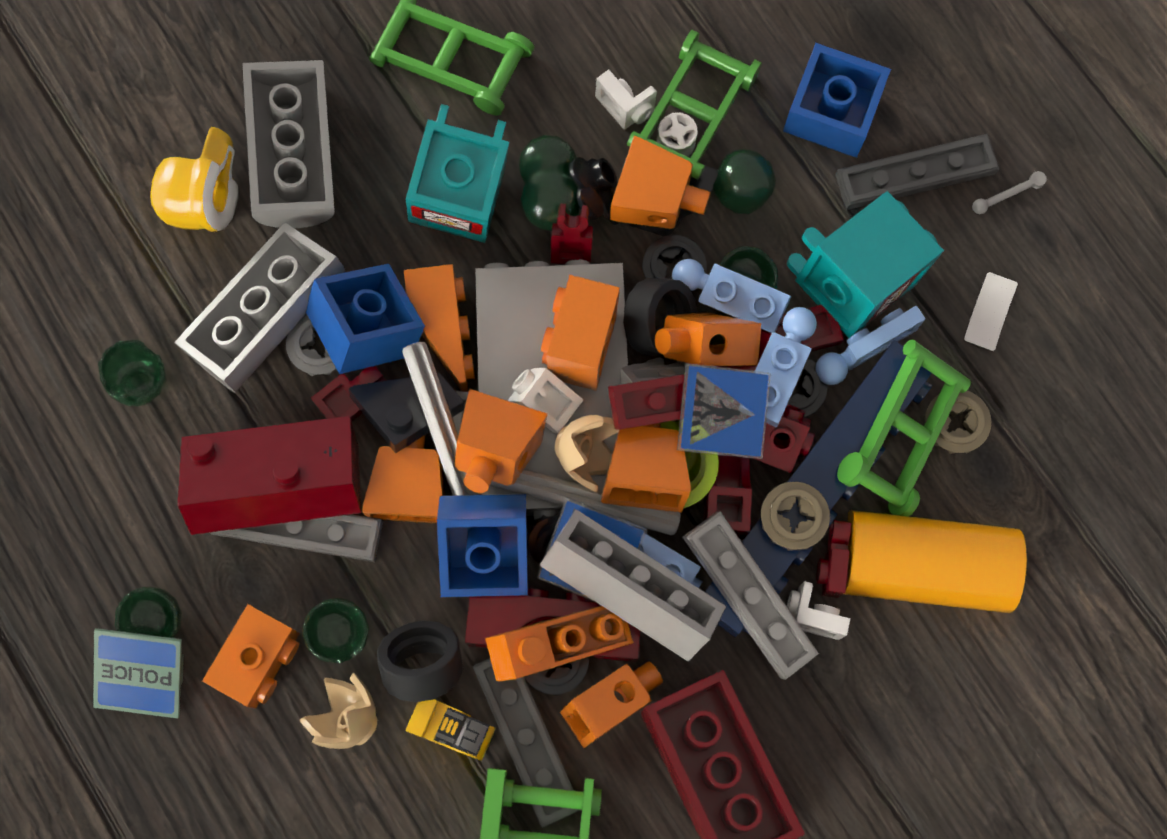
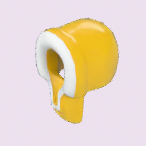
M211 127L208 131L201 157L198 159L169 157L163 159L158 165L152 179L150 199L154 211L163 222L180 229H206L211 232L223 230L231 222L239 195L238 185L232 178V164L235 154L233 141L226 132L219 128Z

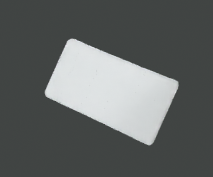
M991 272L987 273L965 334V341L991 351L995 350L1005 317L1018 285L1017 282Z

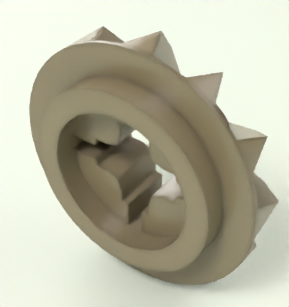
M970 391L959 393L949 414L955 417L966 410L968 413L962 423L966 430L957 428L955 431L952 430L948 433L946 430L951 422V419L948 417L934 445L948 450L950 454L969 453L980 447L988 438L991 430V415L984 401ZM939 394L930 402L924 414L925 422L927 421Z
M787 482L775 487L766 496L760 510L762 529L765 530L772 543L778 544L789 551L810 548L823 538L829 527L830 512L825 498L817 489L802 482ZM796 500H798L799 514L813 520L799 522L793 533H791L790 520L777 513L789 512Z

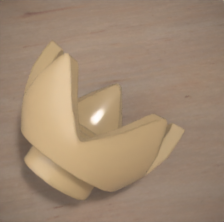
M599 415L581 417L571 422L568 426H564L559 431L555 440V454L559 458L562 467L573 480L598 493V485L592 480L590 475L607 474L612 452L604 443V440L618 433L619 430L614 429L613 418Z
M354 673L350 677L354 685L333 678H325L324 683L331 711L300 718L302 725L314 736L312 743L325 748L344 749L355 745H362L373 735L378 721L376 708L368 688Z

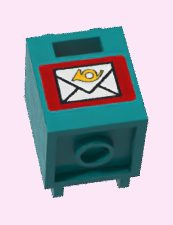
M441 104L437 120H427L406 196L408 222L485 243L506 169L509 142L502 140L506 122L498 120L493 137L447 125L446 121L450 106Z
M886 191L827 238L814 227L807 228L802 235V240L813 253L808 260L801 254L793 253L787 260V266L797 277L795 281L817 305H822L839 323L840 330L850 338L915 287L944 252V249L937 243L934 235L924 230L909 214L906 206Z

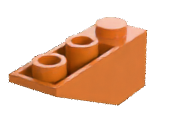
M453 264L404 270L406 294L425 325L422 332L423 338L460 391L468 392L467 380L474 379L472 355H464L463 341L470 340L468 317L460 316L458 302L466 301L463 277L456 278Z
M603 606L485 638L496 681L518 679L633 643L628 622Z

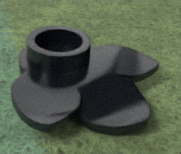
M578 157L572 160L569 171L570 176L579 186L576 197L580 209H582V205L588 206L590 220H596L604 214L613 225H617L618 222L610 220L611 202L613 199L611 189L617 186V177L612 165L605 158H600L599 160L592 158L586 161L584 158Z

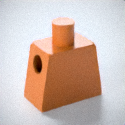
M634 136L611 202L610 220L669 229L675 228L681 209L704 215L711 191L689 185L693 164L690 161L640 137Z
M709 312L667 315L664 328L659 329L655 335V347L665 358L698 366L758 365L761 323ZM717 334H721L725 339V344L710 345V340Z
M470 389L458 436L455 467L460 471L466 472L463 480L464 485L476 493L487 492L492 481L506 486L513 485L543 441L547 413Z
M661 423L619 429L601 496V503L682 513L691 492L685 451L681 448L682 434L677 430L660 428Z
M425 435L397 453L389 446H382L378 449L362 507V512L366 517L392 521L437 523L439 497L445 496L443 466L437 450L424 449Z
M647 661L634 671H632L629 665L625 664L572 699L560 713L582 747L585 748L652 700L648 693L662 684L663 679L657 668L650 661ZM614 691L622 695L624 703L615 697Z

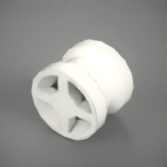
M671 113L660 122L657 142L690 157L696 145L697 125L686 114ZM672 138V139H674V140H677V143H678V144H676L675 142L671 141L670 139Z

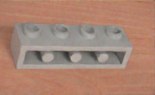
M577 509L565 524L540 564L541 567L686 661H689L710 640L726 608L724 604Z

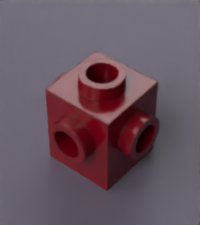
M787 404L778 427L764 422L761 457L752 456V458L791 473L798 456H807L815 437L814 433L809 432L811 419L804 417L806 412L794 405ZM784 432L789 436L781 437L778 435V433Z

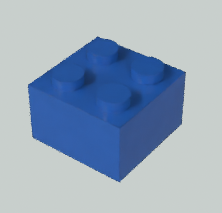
M815 43L790 108L783 132L857 158L868 134L891 69Z
M389 264L314 279L308 298L306 314L339 374L404 359L403 348L419 342L425 325Z
M526 494L440 496L437 514L441 597L528 595Z

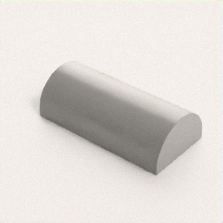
M323 60L242 63L252 217L261 224L280 228L284 223L293 228H304L329 220L334 215V198Z
M284 223L174 343L210 375L235 393L306 315L308 298L314 279L343 273L345 268L335 255L287 223Z

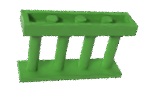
M488 768L480 839L589 838L591 815L599 816L602 789L593 788V778H585L584 792L516 785L514 780L507 779V769ZM513 802L580 809L582 813L579 837L509 830L510 825L502 824L503 807H512Z

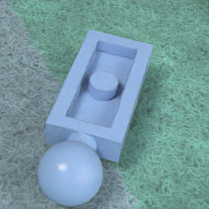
M694 259L679 261L672 272V279L682 281L691 291L698 288L703 290L698 302L734 318L761 323V329L771 334L772 332L776 333L791 299V296L715 263L710 275L706 274L702 265Z
M917 305L906 312L898 308L889 313L880 321L882 326L871 333L867 328L857 332L846 341L849 346L845 352L841 354L830 352L822 355L815 366V371L820 381L827 385L841 383L846 378L848 369L850 371L884 351L894 340L899 342L917 331L925 320Z
M796 307L786 313L783 319L785 337L772 332L754 372L769 375L764 422L774 427H778L812 349L801 344V341L810 338L814 334L817 326L814 314L807 308ZM742 404L739 405L738 410L751 417L755 415Z

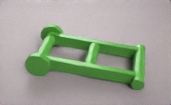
M400 0L369 58L370 62L378 67H383L384 63L388 62L474 96L473 102L478 108L491 115H501L505 105L500 98L521 57L531 56L534 50L533 43L525 36L515 32H508L505 38L502 39L416 5V0ZM409 17L449 33L433 65L392 50ZM464 39L505 54L489 87L447 72Z
M691 30L679 53V59L683 60L682 64L641 134L633 131L628 139L627 146H631L634 136L651 142L690 161L693 164L691 177L699 180L705 168V165L699 162L740 89L749 91L753 86L761 69L762 62L754 59L751 66L699 42V33ZM696 58L736 77L718 110L678 91ZM669 105L709 123L691 158L650 139Z
M909 340L903 347V353L906 355V358L859 453L853 452L848 454L841 461L837 470V477L841 483L849 487L861 484L888 501L889 511L893 515L906 517L913 514L918 507L920 495L913 487L959 393L966 392L971 385L970 379L915 340ZM921 366L945 382L924 426L900 411ZM891 426H894L916 441L895 486L870 471Z

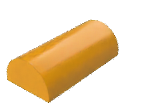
M856 510L848 512V522H851V531L848 543V550L850 551L846 595L1011 613L1017 608L1023 593L1027 565L1026 543L1020 529Z

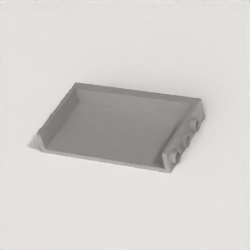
M571 260L566 262L565 265L549 266L546 262L534 261L525 264V267H509L504 263H490L485 268H476L479 392L506 401L514 393L512 385L522 372L533 368H547L546 364H542L544 353L541 352L542 341L547 326L555 327L553 325L555 312H552L558 287L566 288L569 275L620 287L618 314L597 391L565 383L583 399L565 426H568L576 419L588 415L613 418L608 386L620 385V370L622 367L628 366L627 339L623 324L625 307L623 263L589 264L585 260ZM545 426L543 441L525 469L579 484L568 475L555 454V440L558 433H553ZM618 433L604 440V443L612 453ZM607 474L590 475L592 480L598 485V489L603 491ZM491 485L487 492L481 493V495L520 494ZM526 495V516H534L535 522H540L543 514L550 517L556 515L559 509L562 513L564 512L565 506Z

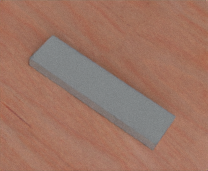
M715 512L683 536L689 548L781 679L786 680L819 654L721 512Z
M350 514L210 532V534L375 562L383 521L377 518Z

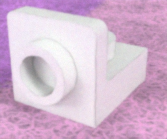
M610 70L596 78L595 97L624 130L633 123H643L654 112L657 91L652 86H649L634 97L628 83L622 78L617 79Z
M533 368L522 372L513 383L512 389L514 393L508 400L547 413L545 426L553 433H559L583 401L579 395L547 368Z
M804 581L799 586L798 591L791 590L787 608L803 631L836 640L847 636L850 618L839 616V609L823 604H815L814 609L808 608L813 583Z

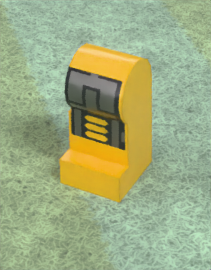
M433 699L417 703L405 731L482 761L496 728Z

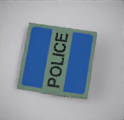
M96 628L94 630L93 708L179 718L180 687L183 682L184 654H181L182 639Z

